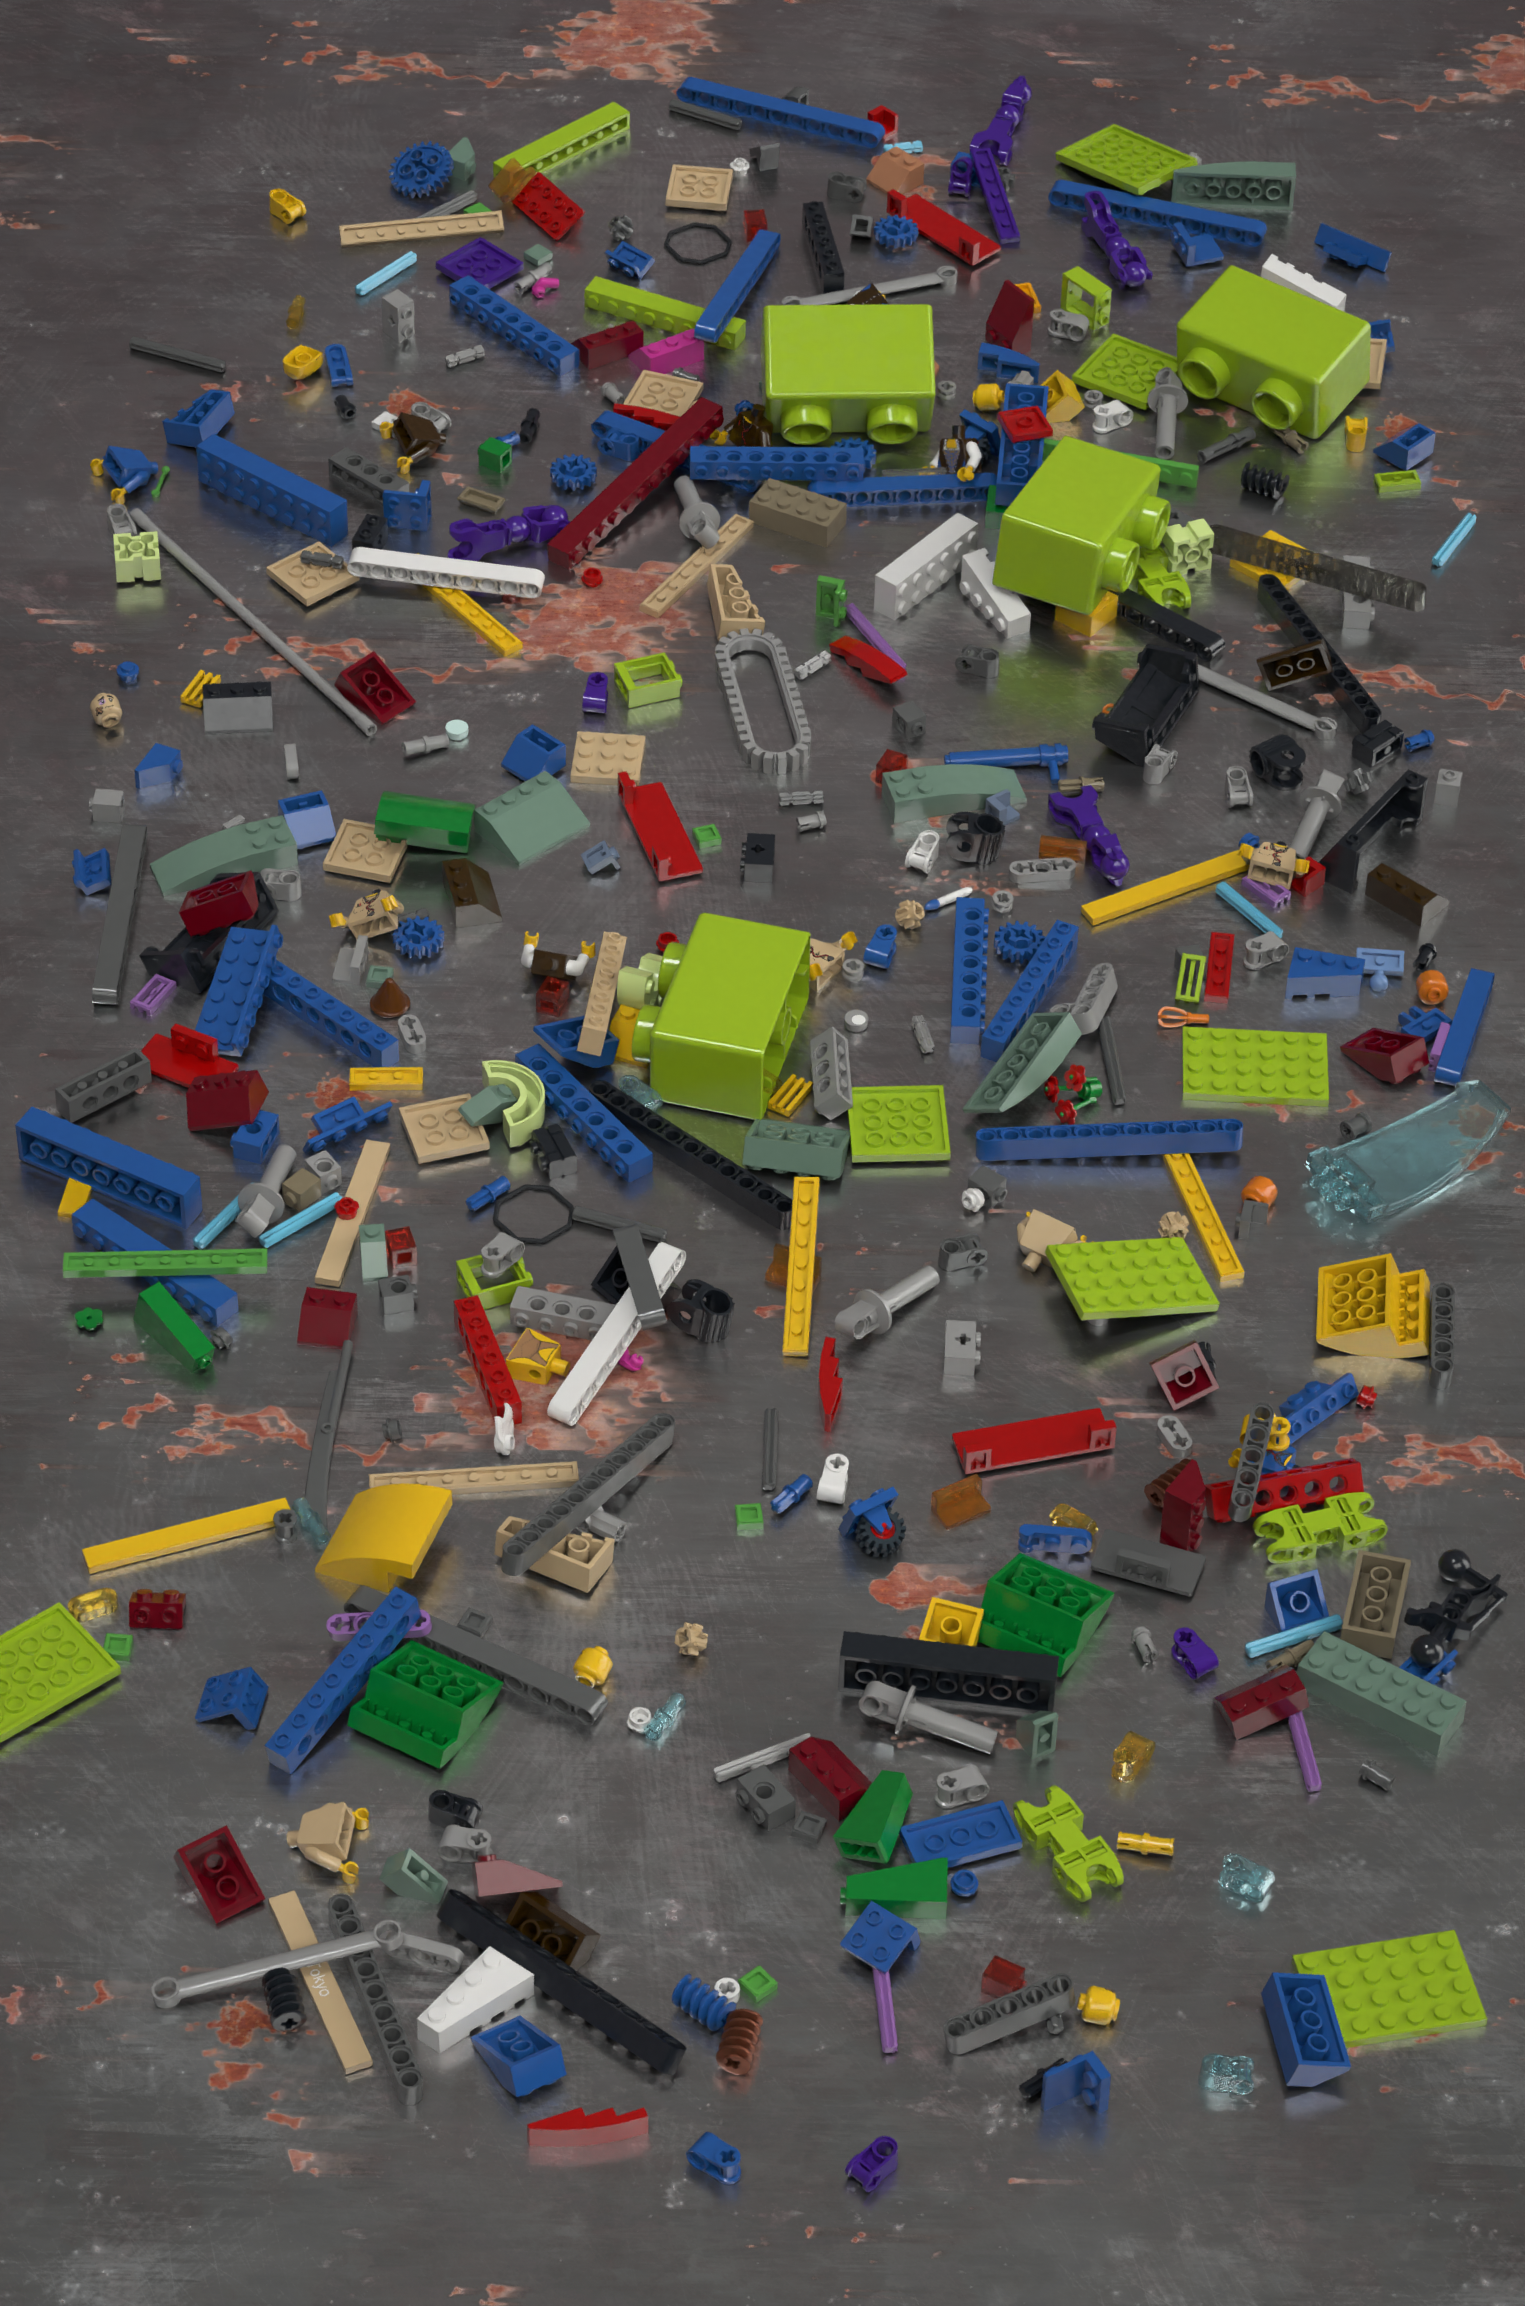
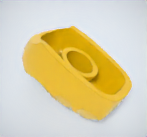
M303 345L295 347L283 358L285 374L295 380L310 376L323 364V352Z

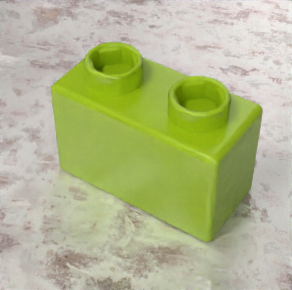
M1230 265L1177 323V376L1191 393L1200 398L1220 399L1255 414L1263 424L1272 429L1286 430L1289 428L1301 435L1316 440L1369 382L1371 325L1356 316Z
M928 304L765 306L763 308L761 330L762 405L765 407L764 417L773 424L772 433H781L785 440L799 445L821 443L827 440L832 433L867 432L868 437L875 442L901 444L913 439L918 432L928 431L931 428L936 394L932 306Z
M1065 435L1002 515L992 584L1084 615H1089L1093 612L1108 590L1118 593L1125 592L1135 574L1140 547L1151 551L1155 550L1160 545L1168 526L1171 513L1170 502L1156 497L1161 473L1159 465Z
M701 913L696 920L687 944L671 942L667 945L662 957L658 977V994L661 998H664L661 1007L648 1004L642 1006L635 1023L632 1039L633 1059L650 1064V1096L653 1100L747 1119H763L808 1002L810 932L716 914Z

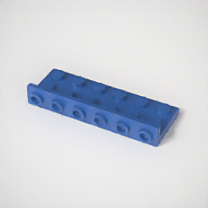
M271 925L270 931L231 927L195 1028V1031L217 1039L218 1054L241 1057L244 1048L248 1046L250 1030L255 1026L256 1013L263 1002V992L269 985L271 969L276 965L278 949L283 945V935L280 933L277 925Z

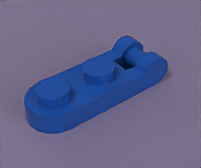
M340 344L327 346L325 348V360L331 387H338L341 384L352 386L353 377L345 347Z
M1024 1524L1019 1528L1020 1539L1018 1541V1549L1022 1553L1040 1550L1083 1554L1091 1550L1093 1538L1089 1531L1081 1528Z

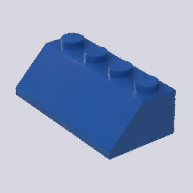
M1272 1972L1261 1992V1996L1287 2086L1314 2087L1349 2071L1351 2064L1325 1975Z

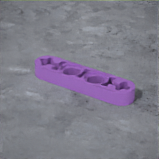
M420 1610L421 1616L418 1620H423L421 1626L416 1627L417 1620L403 1638L423 1637L429 1634L432 1629V1622L428 1612ZM374 1612L341 1613L331 1616L326 1624L329 1636L335 1641H351L360 1630V1624L367 1621ZM351 1623H353L354 1631L350 1629L352 1628ZM338 1624H343L341 1631H336Z

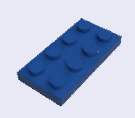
M1003 1800L902 1826L899 1832L912 1863L948 1858V1868L1021 1849L1023 1843Z

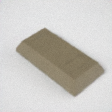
M469 486L457 498L461 504L495 514L506 501L505 498Z

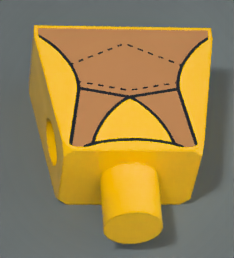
M530 1328L525 1329L506 1359V1365L512 1379L541 1385L547 1384L554 1373L566 1377L571 1366L570 1362L561 1359V1345L558 1342Z

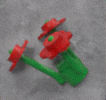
M1073 1064L1070 1066V1070L1065 1072L1066 1086H1058L1056 1076H1050L1044 1084V1093L1052 1103L1057 1102L1059 1091H1076L1079 1097L1086 1099L1074 1106L1070 1100L1064 1101L1060 1099L1058 1101L1055 1113L1063 1124L1074 1125L1075 1117L1077 1116L1076 1110L1088 1104L1096 1103V1098H1099L1102 1094L1101 1082L1097 1077H1086L1084 1075L1086 1070L1083 1065L1077 1066Z

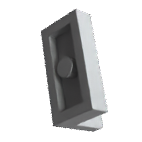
M358 935L355 949L340 948L332 976L333 983L361 984L369 954L368 936Z

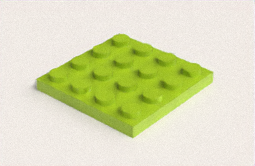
M1113 333L1072 375V381L1082 387L1098 390L1104 395L1146 410L1149 407L1148 394L1155 387L1156 374L1161 369L1169 367L1177 375V357Z
M943 1085L852 1087L853 1107L847 1110L852 1162L950 1160L951 1152Z

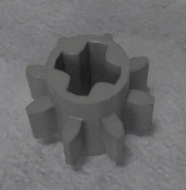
M998 168L1004 190L1008 192L1010 188H1014L1015 174H1011L1009 168Z
M625 214L623 217L615 216L608 226L611 233L610 236L617 241L620 238L622 240L630 238L634 231L633 223H631L632 220Z
M1362 768L1346 774L1348 779L1343 781L1347 792L1353 790L1354 795L1371 789L1369 783L1373 782L1370 771L1364 772Z

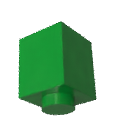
M489 437L478 448L479 465L502 473L512 463V445Z

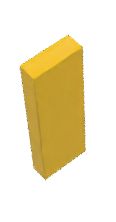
M423 1067L350 1068L349 1089L350 1091L423 1090Z
M69 1178L58 1209V1216L72 1218V1214L89 1201L92 1191L91 1186Z

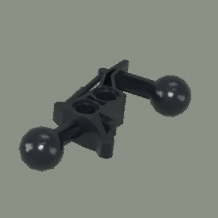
M1458 1549L1448 1550L1441 1555L1438 1560L1439 1573L1445 1580L1451 1582L1464 1580L1475 1588L1463 1589L1454 1586L1442 1605L1432 1601L1429 1603L1428 1608L1418 1610L1408 1608L1405 1614L1404 1622L1406 1624L1421 1627L1430 1632L1429 1635L1425 1634L1416 1638L1410 1648V1655L1419 1667L1432 1668L1437 1666L1444 1657V1646L1442 1644L1444 1640L1452 1642L1454 1638L1469 1640L1471 1633L1501 1602H1505L1508 1596L1505 1591L1498 1587L1501 1578L1500 1574L1489 1580L1472 1569L1470 1558L1464 1551ZM1494 1597L1496 1600L1486 1609V1607ZM1480 1613L1469 1624L1466 1623L1468 1617Z

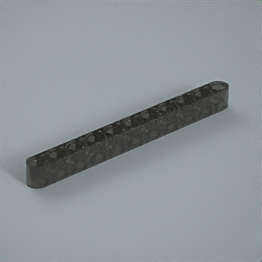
M1214 524L1209 526L1214 532L1213 548H1209L1213 554L1413 612L1422 611L1426 607V586L1421 582L1223 525Z

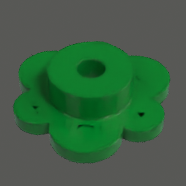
M84 1308L83 1311L75 1314L77 1326L80 1328L85 1327L87 1330H94L97 1325L103 1323V1312L100 1309Z

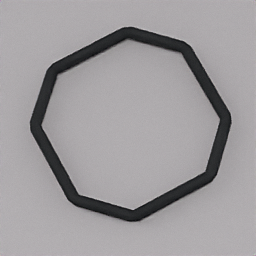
M697 222L669 231L664 242V246L679 261L704 264L726 256L732 244V240L717 226ZM695 226L714 229L728 242L724 252L702 260L681 257L668 243L672 234Z
M525 1184L495 1202L493 1221L506 1234L521 1242L542 1244L572 1226L574 1206L551 1186ZM525 1189L550 1191L570 1209L568 1222L565 1226L542 1239L517 1237L498 1220L500 1204Z

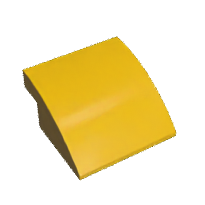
M1391 1253L1319 1267L1316 1341L1318 1344L1359 1356L1410 1358L1429 1355L1430 1281L1425 1269L1400 1273Z
M401 1483L373 1487L356 1494L316 1565L315 1572L358 1585L368 1586L386 1593L390 1592L398 1575L413 1579L452 1506V1490L429 1485Z

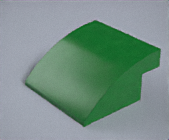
M383 791L375 818L374 834H376V838L379 841L387 842L386 839H390L392 843H401L402 840H407V845L468 853L474 823V810L477 805Z
M1019 1553L987 1582L981 1609H984L978 1642L995 1649L1059 1656L1057 1676L1061 1677L1075 1662L1093 1636L1115 1593Z
M411 1640L370 1670L365 1697L351 1707L347 1726L440 1769L462 1748L480 1725L501 1691L503 1682Z

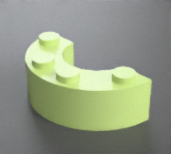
M647 953L641 957L638 969L626 966L619 970L617 982L619 1006L622 1004L639 1010L646 1004L661 1007L664 998H661L658 994V977L663 956Z
M505 1060L482 1061V1083L484 1088L505 1084L518 1099L512 1107L503 1110V1132L510 1148L523 1145L531 1139V1132L541 1128L545 1120V1090L543 1083L532 1070L521 1064Z

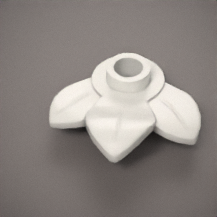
M504 1403V1417H494L496 1429L494 1446L497 1453L509 1455L515 1446L513 1411L508 1403Z

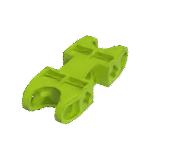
M1159 545L1152 551L1140 548L1137 568L1132 579H1138L1137 593L1162 606L1174 604L1182 609L1190 608L1191 593L1188 584L1179 571L1167 572L1169 556L1162 546Z
M1366 1492L1346 1493L1325 1498L1324 1509L1304 1514L1298 1504L1275 1509L1259 1516L1253 1523V1530L1257 1536H1265L1266 1538L1277 1540L1265 1552L1268 1560L1274 1564L1294 1563L1315 1558L1318 1546L1338 1542L1342 1552L1365 1547L1381 1540L1386 1535L1388 1527L1382 1519L1363 1516L1375 1504L1372 1496ZM1281 1551L1279 1554L1273 1555L1275 1552Z
M1053 1785L1045 1789L1048 1805L1044 1807H1035L1023 1800L1013 1803L1015 1820L1021 1833L1035 1851L1046 1846L1049 1847L1055 1855L1053 1857L1052 1873L1064 1889L1076 1900L1085 1902L1091 1899L1092 1894L1088 1885L1089 1881L1101 1880L1107 1885L1111 1884L1113 1887L1123 1884L1122 1868L1115 1853L1101 1836L1088 1841L1081 1832L1084 1814L1071 1797L1061 1788Z

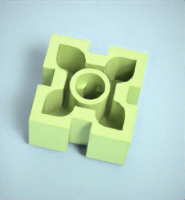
M1204 518L1190 521L1185 527H1182L1180 524L1167 527L1162 542L1165 544L1163 549L1169 556L1168 573L1179 571L1181 575L1187 574L1188 569L1193 568L1197 572L1211 568L1212 553L1209 548H1213L1214 532Z
M157 531L140 532V536H131V533L113 534L117 582L135 581L134 578L143 577V581L161 580Z

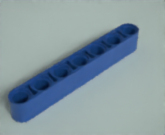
M1471 968L1437 1065L1434 1082L1459 1087L1492 990L1495 973Z

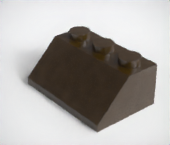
M1324 638L1256 659L1268 691L1333 672L1329 651Z
M466 858L442 861L443 885L456 928L502 922L501 912L489 872Z
M1383 863L1367 874L1365 895L1420 927L1449 905V900Z
M521 1892L506 1920L509 1925L576 1971L589 1960L601 1937L599 1933L538 1892Z

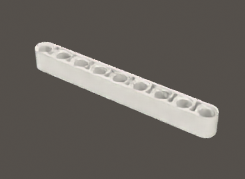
M356 547L352 550L347 566L348 572L357 577L524 598L539 597L545 580L544 573L538 569Z
M660 1242L648 1258L660 1299L686 1260V1252L664 1242ZM628 1287L550 1401L547 1410L549 1417L570 1426L575 1425L642 1326L630 1287Z

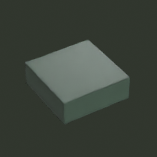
M536 244L524 251L523 257L536 266H540L553 258V252L540 244Z
M370 965L366 987L379 989L386 978L390 977L393 979L394 968Z

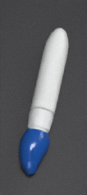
M965 887L938 899L930 900L925 904L924 909L936 910L941 906L956 901L957 897L964 898L970 895L973 889Z

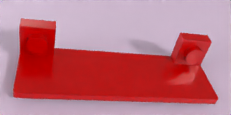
M894 189L887 192L888 214L892 216L898 215L899 218L906 216V220L913 219V223H917L919 233L973 266L1001 250L999 244L918 194L907 198Z
M627 771L619 772L618 796L658 881L703 873V867L662 782L636 787L635 781L630 779Z
M1094 1408L957 1432L952 1434V1440L965 1474L1115 1448L1117 1427L1114 1419L1105 1421L1101 1409Z

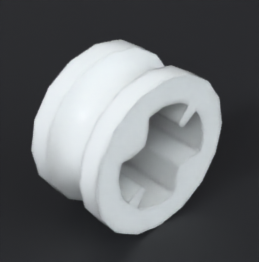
M722 1978L716 1982L714 1990L719 1992L718 1999L725 1995L722 1992L726 1993L728 1990H731L732 1992H728L725 1995L728 1998L727 2004L739 2001L740 1986L736 1980Z

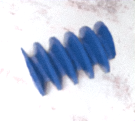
M687 1974L676 1985L672 1994V2003L676 2007H681L692 2018L698 2019L702 2025H707L711 2031L721 2029L727 2022L728 2014L736 2009V2003L730 2002L727 2004L728 1998L725 1995L718 1999L719 1992L717 1990H712L709 1993V1984L701 1986L702 1981L700 1978H695L691 1981V1974Z

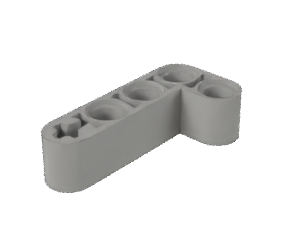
M1101 963L1096 965L1091 970L1076 1002L1057 1004L1049 1010V1013L1070 1012L1082 1034L1094 1032L1098 1028L1118 989L1112 964Z

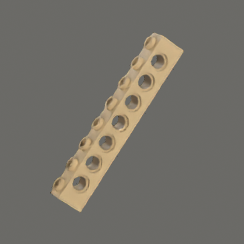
M605 931L603 933L577 1051L601 1056L627 937L619 933Z

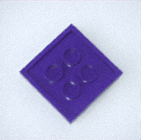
M479 237L436 261V269L455 281L469 275L490 289L523 270V262Z

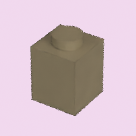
M301 1168L282 1183L283 1201L289 1207H293L300 1212L321 1197V1179Z

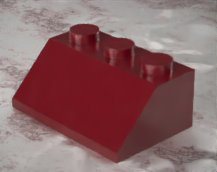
M630 321L594 334H589L575 340L571 344L579 349V360L588 370L627 358L628 354L644 347V331L634 321Z
M250 870L187 892L179 914L190 936L196 934L205 935L214 928H226L235 921H247L255 915L259 903L252 871Z
M243 1070L234 1073L195 1077L186 1092L189 1131L253 1124L269 1093L258 1070Z
M1194 1459L1186 1465L1165 1490L1159 1541L1161 1544L1190 1552L1193 1549H1198L1202 1542L1201 1528L1205 1521L1203 1511L1207 1503L1204 1500L1206 1488L1198 1463Z
M1287 1665L1213 1698L1215 1705L1236 1740L1310 1707L1305 1686L1296 1671Z
M811 1736L789 1749L788 1770L838 1822L848 1817L872 1784L832 1741Z

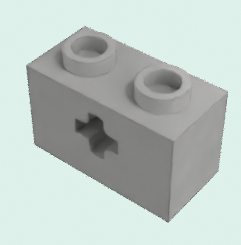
M397 289L382 297L383 332L398 343L415 335L414 300Z
M946 1320L944 1342L945 1375L974 1376L975 1366H980V1350H976V1347H980L981 1332H976V1321Z

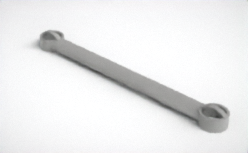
M942 266L938 268L937 272L877 283L874 286L881 292V295L934 284L952 286L957 282L958 272L952 266ZM866 286L805 298L787 296L782 300V305H832L847 302L854 296L856 291H861Z
M1198 664L1199 680L1313 730L1314 735L1321 740H1330L1336 736L1337 723L1332 718L1315 717ZM1321 727H1327L1330 730H1323Z
M384 1920L379 1922L372 1930L175 1980L172 1977H162L153 1983L151 1993L158 2007L171 2008L178 2004L180 1999L260 1979L268 1971L275 1968L283 1967L291 1971L377 1948L384 1951H392L402 1944L403 1934L399 1923L393 1920ZM392 1930L398 1933L396 1937L390 1940H381L379 1938L385 1931ZM171 1987L176 1989L174 1994L169 1997L157 1996L158 1992L164 1988Z

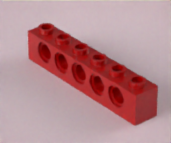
M479 1296L454 1300V1323L494 1422L495 1416L504 1417V1403H508L513 1411L512 1419L514 1425L521 1424L522 1402Z
M1353 1458L1261 1474L1257 1493L1263 1490L1264 1495L1260 1501H1254L1249 1518L1257 1516L1258 1512L1266 1511L1268 1513L1275 1509L1297 1504L1301 1509L1305 1508L1307 1503L1316 1502V1504H1324L1325 1498L1364 1492L1361 1463ZM1337 1477V1485L1330 1488V1481ZM1234 1480L1205 1485L1207 1516L1218 1523L1232 1520L1228 1514V1506ZM1313 1481L1312 1490L1305 1493L1306 1484ZM1288 1486V1493L1284 1497H1280L1281 1489Z

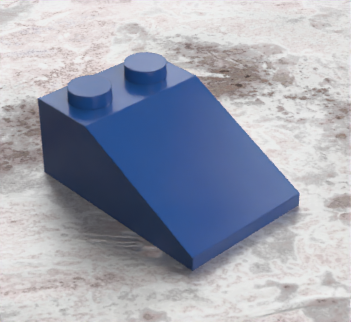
M584 1016L537 1025L533 1028L537 1035L564 1058L592 1068H600L614 1063L619 1039L608 1029L601 1056L577 1051Z
M521 2015L471 2037L473 2045L502 2086L516 2097L526 2096L532 2090L543 2085L553 2084L557 2079L567 2075L560 2044Z

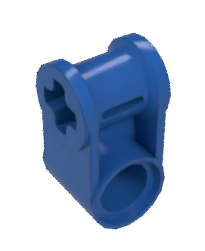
M610 428L606 432L605 438H601L597 443L599 451L607 456H613L625 461H635L640 456L639 436L635 433Z
M885 924L876 929L864 952L863 962L865 964L888 969L897 949V945L894 942L897 930L894 926Z
M711 2132L703 2133L686 2151V2158L693 2167L705 2172L722 2184L731 2185L741 2178V2168L739 2166L741 2154L739 2150L722 2141Z

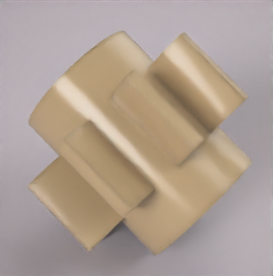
M915 900L900 902V908L896 909L895 912L897 923L905 929L911 928V930L921 926L919 921L924 918V909L921 904L915 903Z
M1179 1211L1164 1214L1158 1222L1161 1226L1158 1231L1162 1238L1179 1237L1184 1239L1189 1232L1187 1226L1190 1223L1185 1215H1180Z
M685 1622L684 1627L676 1631L674 1644L681 1647L679 1653L698 1656V1651L706 1649L708 1634L701 1632L703 1625Z

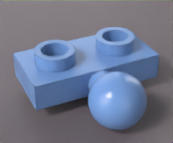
M1357 948L1356 958L1365 959L1364 974H1375L1369 982L1373 990L1384 991L1387 989L1388 979L1385 975L1403 976L1404 951Z

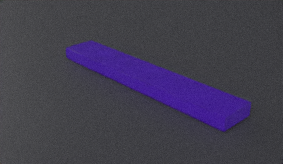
M991 149L970 150V157L999 243L1020 242V234Z

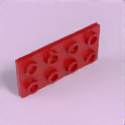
M540 172L511 199L513 204L555 241H558L585 214L582 208Z
M177 1023L171 1028V1038L155 1034L141 1050L150 1060L151 1074L188 1088L195 1077L234 1073L239 1069L237 1063L218 1056V1041L216 1038Z

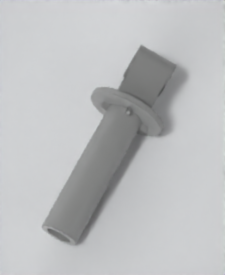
M1165 367L1156 374L1155 387L1148 394V405L1157 413L1155 455L1160 459H1170L1173 457L1176 416L1188 404V395L1182 389V381L1169 367Z
M681 476L674 483L675 490L684 509L679 518V527L686 537L698 540L706 549H709L720 538L717 531L720 524V515L712 504L701 501L693 480L689 476Z
M1323 769L1316 786L1307 787L1300 794L1299 801L1306 812L1289 848L1296 850L1295 858L1304 860L1308 857L1324 820L1336 818L1342 810V803L1337 794L1344 778Z
M280 1145L276 1148L259 1183L248 1184L239 1193L238 1205L241 1212L235 1221L254 1238L259 1236L269 1223L277 1221L284 1212V1201L279 1192L297 1156L295 1150L288 1145Z
M925 1266L881 1294L870 1289L859 1291L854 1297L853 1305L842 1310L837 1315L835 1329L856 1339H861L870 1332L877 1335L885 1333L891 1327V1314L939 1284L937 1271L931 1266Z
M872 1681L867 1684L859 1701L860 1710L868 1716L894 1724V1734L899 1735L903 1725L906 1727L909 1724L991 1754L998 1731L917 1702L916 1698H913L916 1686L912 1685L908 1692H904L879 1681Z

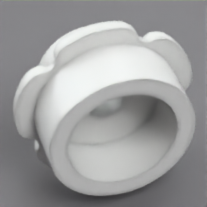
M744 158L734 159L730 163L733 174L737 176L746 175L749 169V162Z
M968 1188L962 1193V1204L967 1210L977 1212L984 1205V1195L979 1189Z
M643 1707L634 1708L628 1716L627 1725L636 1732H646L654 1724L650 1711Z

